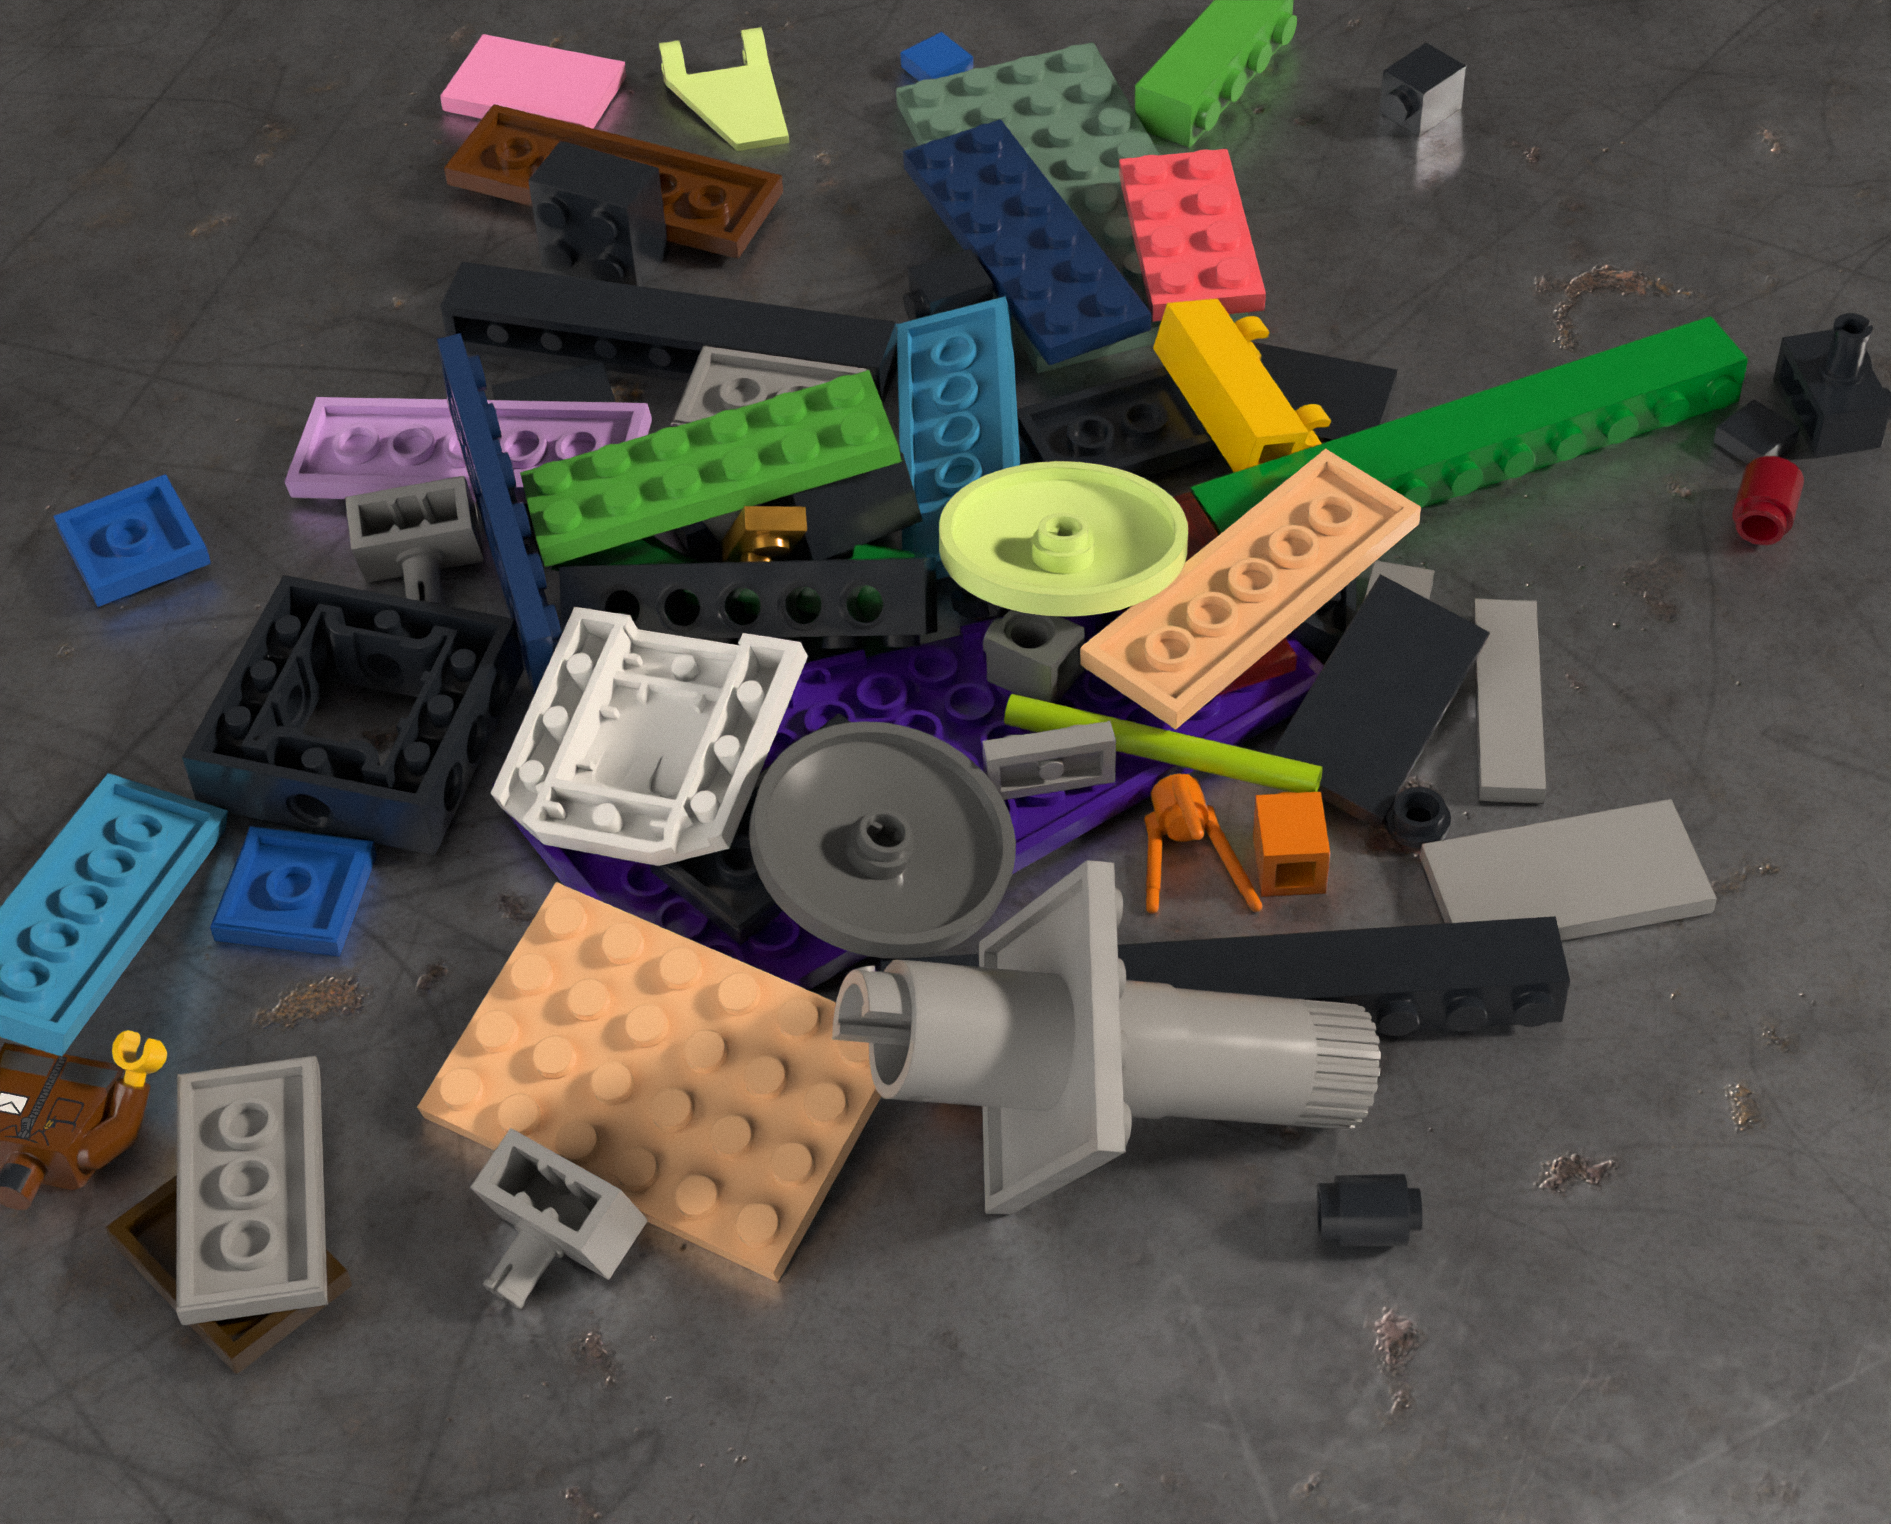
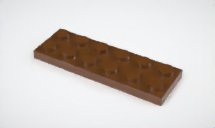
M496 104L492 105L444 167L447 185L532 206L528 180L560 140L659 168L667 241L739 259L783 193L782 175Z

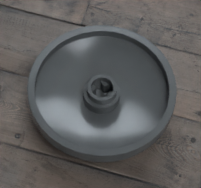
M866 721L838 724L817 730L796 741L778 756L763 777L750 818L749 836L753 861L760 879L778 906L791 919L814 936L836 947L865 956L889 959L917 958L936 954L964 942L983 927L994 914L1004 896L1014 868L1016 841L1012 820L1003 798L987 775L972 760L948 743L922 731L897 724Z

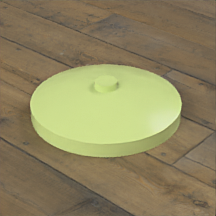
M1069 461L1038 462L995 471L980 477L960 489L946 504L939 521V553L944 568L961 587L980 599L1000 607L1029 614L1069 617L1088 616L1134 606L1150 599L1167 588L1182 571L1187 557V519L1180 505L1170 494L1151 481L1133 473L1092 463Z

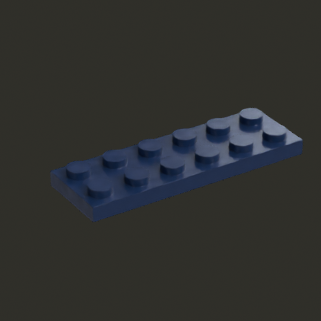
M1001 119L903 151L904 169L964 251L971 249L993 282L994 292L999 298H1006L1013 318L1049 366L1151 330V312Z
M461 333L438 338L437 343L449 412L509 616L514 618L516 622L522 659L534 697L562 635L559 619L554 604L548 605L544 591L547 589L543 566L539 554H533L529 541V538H532L529 520L523 502H517L514 488H517L512 463L508 452H502L499 441L502 438L494 404H488L484 392V390H487V385L479 355L467 356Z

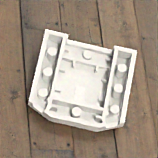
M574 607L493 786L491 795L503 810L544 845L656 866L729 849L808 655L801 642L742 633L739 645L639 630L630 615Z

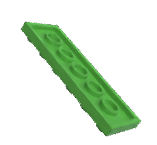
M867 370L853 375L840 376L832 381L799 391L782 393L774 398L734 410H724L714 416L680 426L663 428L656 433L629 441L605 445L598 450L561 461L547 462L537 468L520 472L538 547L544 565L548 567L743 509L744 506H754L902 461L898 443L870 371Z

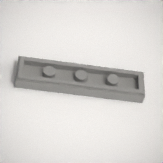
M1474 599L1473 623L1490 632L1483 649L1474 662L1479 801L1544 804L1546 774L1537 601Z

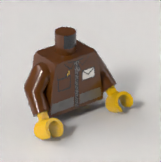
M130 1030L123 1031L113 1042L112 1055L116 1062L114 1064L67 1054L61 1057L31 1047L4 1042L0 1050V1204L15 1210H26L31 1206L41 1184L70 1190L82 1188L97 1169H101L132 1147L139 1137L151 1088L145 1082L146 1075L157 1072L162 1068L167 1058V1051L163 1043L159 1040L148 1038L144 1045L143 1054L137 1060L136 1051L140 1044V1035Z

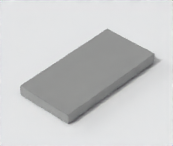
M1672 799L1430 842L1421 846L1420 860L1445 923L1556 916L1561 941L1713 913L1717 900Z
M309 1056L178 1074L176 1313L181 1325L328 1305L321 1078L317 1057Z

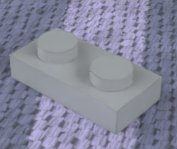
M1110 721L1088 725H1073L1062 729L1024 735H1009L1004 738L982 741L983 772L997 788L1003 800L1115 782L1116 739Z

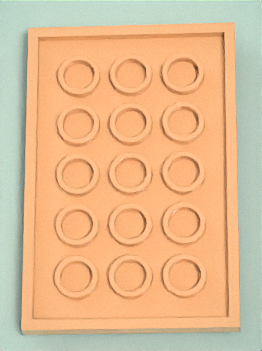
M556 882L417 1108L425 1119L494 1151L509 1129L512 1128L622 1190L648 1219L647 1222L775 1282H779L879 1102L881 1095L876 1090L872 1079L869 1043L832 1040L836 1002Z

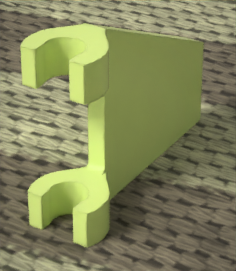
M761 27L741 30V38L744 45L742 56L745 66L696 74L686 73L679 40L659 43L662 58L661 70L665 85L736 151L789 143V135L771 73Z

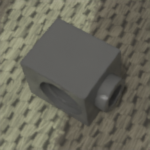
M1010 610L1003 619L997 618L992 622L984 637L983 650L987 656V681L1020 696L1057 704L1084 671V667L1080 665V648L1084 645V627L1060 616L1036 615Z

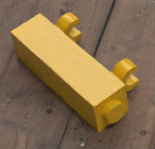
M1218 298L1167 303L1153 350L1234 473L1322 444L1313 429L1328 427L1331 420L1323 408L1317 404L1305 405L1294 411L1260 361L1262 355L1252 342L1254 339L1268 338L1270 333L1259 317L1247 316L1234 323Z

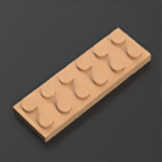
M1325 449L1185 562L1178 577L1167 588L1150 599L1131 606L1080 648V665L1176 730L1418 526L1421 507Z

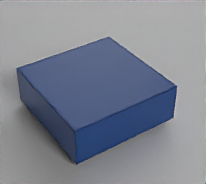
M942 32L900 52L901 67L918 81L937 79L973 69V56Z

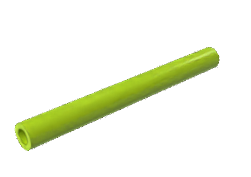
M1011 694L1006 706L1005 725L1034 732H1043L1067 728L1073 725H1088L1110 721L1116 739V751L1287 792H1318L1322 766L1016 694Z

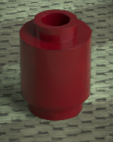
M1763 456L1750 461L1745 467L1732 514L1738 534L1746 541L1757 545H1771L1780 541L1791 530L1804 485L1803 474L1794 463L1781 457Z

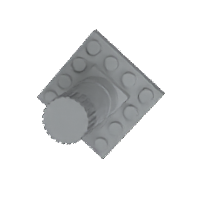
M1087 860L979 942V967L897 959L892 961L884 972H876L875 966H865L850 971L845 977L837 997L833 1018L832 1040L869 1043L872 1079L876 1090L885 1099L983 1106L985 1213L1012 1215L1125 1153V1145L1131 1134L1132 1117L1160 1119L1164 1116L1343 1130L1354 1129L1355 1126H1359L1362 1123V1118L1367 1117L1368 1109L1374 1102V1093L1378 1089L1377 1079L1380 1076L1379 1060L1381 1059V1053L1378 1049L1380 1042L1379 1037L1376 1036L1375 1023L1371 1022L1372 1017L1369 1012H1365V1008L1358 1006V1004L1174 988L1165 983L1126 980L1125 965L1118 958L1117 929L1123 914V898L1120 890L1115 888L1114 863Z

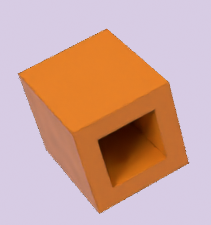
M1280 792L1277 794L1255 795L1253 842L1261 897L1326 894L1330 847L1321 792Z

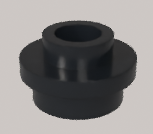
M1411 787L1401 791L1396 796L1386 813L1385 825L1390 836L1400 844L1412 848H1421L1422 844L1441 841L1446 838L1450 830L1451 814L1443 798L1437 792L1425 787Z

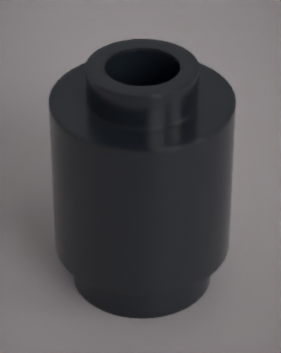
M1405 1174L1335 1175L1334 1183L1317 1184L1316 1206L1320 1241L1336 1240L1338 1247L1407 1246L1410 1231L1422 1230L1423 1214L1420 1188H1408Z

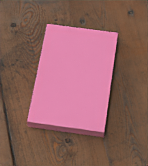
M482 34L440 95L442 110L482 119L492 105L496 104L594 129L627 77L626 66L623 61Z

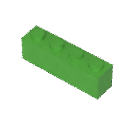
M1214 0L1135 85V113L1146 132L1190 148L1205 131H1210L1215 126L1222 111L1230 102H1236L1240 98L1245 86L1256 73L1261 74L1266 69L1273 54L1282 45L1285 46L1291 41L1297 25V17L1293 15L1294 0Z

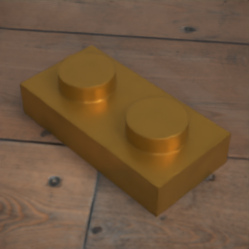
M744 506L721 541L722 561H785L807 531L806 507Z

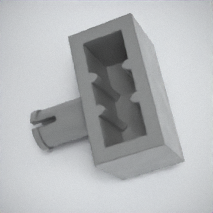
M465 476L345 497L351 550L366 583L404 576L406 598L424 601L425 598L426 602L446 606L443 601L439 570L484 562L477 508Z
M512 1128L509 1129L470 1187L500 1218L514 1225V1228L519 1232L489 1278H486L482 1284L506 1303L509 1300V1303L519 1310L525 1305L524 1301L554 1256L562 1258L563 1255H566L609 1280L648 1221L622 1190Z

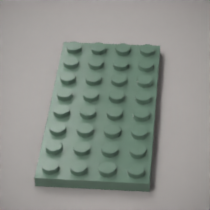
M1094 42L1072 45L1053 52L1025 56L1010 62L984 68H973L967 72L937 79H926L915 84L896 88L897 106L918 146L1001 119L1149 309L1120 183L1119 159L1136 158L1144 155H1160ZM1248 312L1229 314V316L1235 323L1239 319L1247 317ZM1012 316V327L1037 374L1153 345L1161 321L1152 322L1151 317V330L1049 366Z

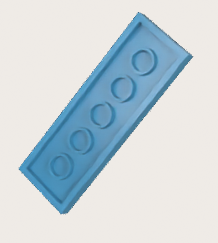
M1005 297L897 324L900 452L904 455L923 519L920 523L902 529V550L927 554L926 557H936V579L950 576L944 568L939 553V521L946 504L960 489L980 477L1020 465L1012 313Z
M107 773L0 907V1037L62 1057L225 833L228 810Z

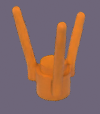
M1174 774L1161 779L1154 785L1151 792L1154 811L1144 818L1148 833L1146 872L1147 912L1155 914L1159 909L1162 837L1167 834L1169 838L1177 842L1201 840L1204 837V830L1210 837L1251 911L1259 912L1262 909V903L1219 826L1214 807L1206 804L1200 782L1189 774Z

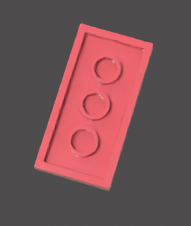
M1204 149L1188 153L1144 155L1136 158L1119 159L1120 183L1152 322L1162 321L1166 305L1171 302L1218 298L1228 314L1265 311L1266 292L1228 149Z

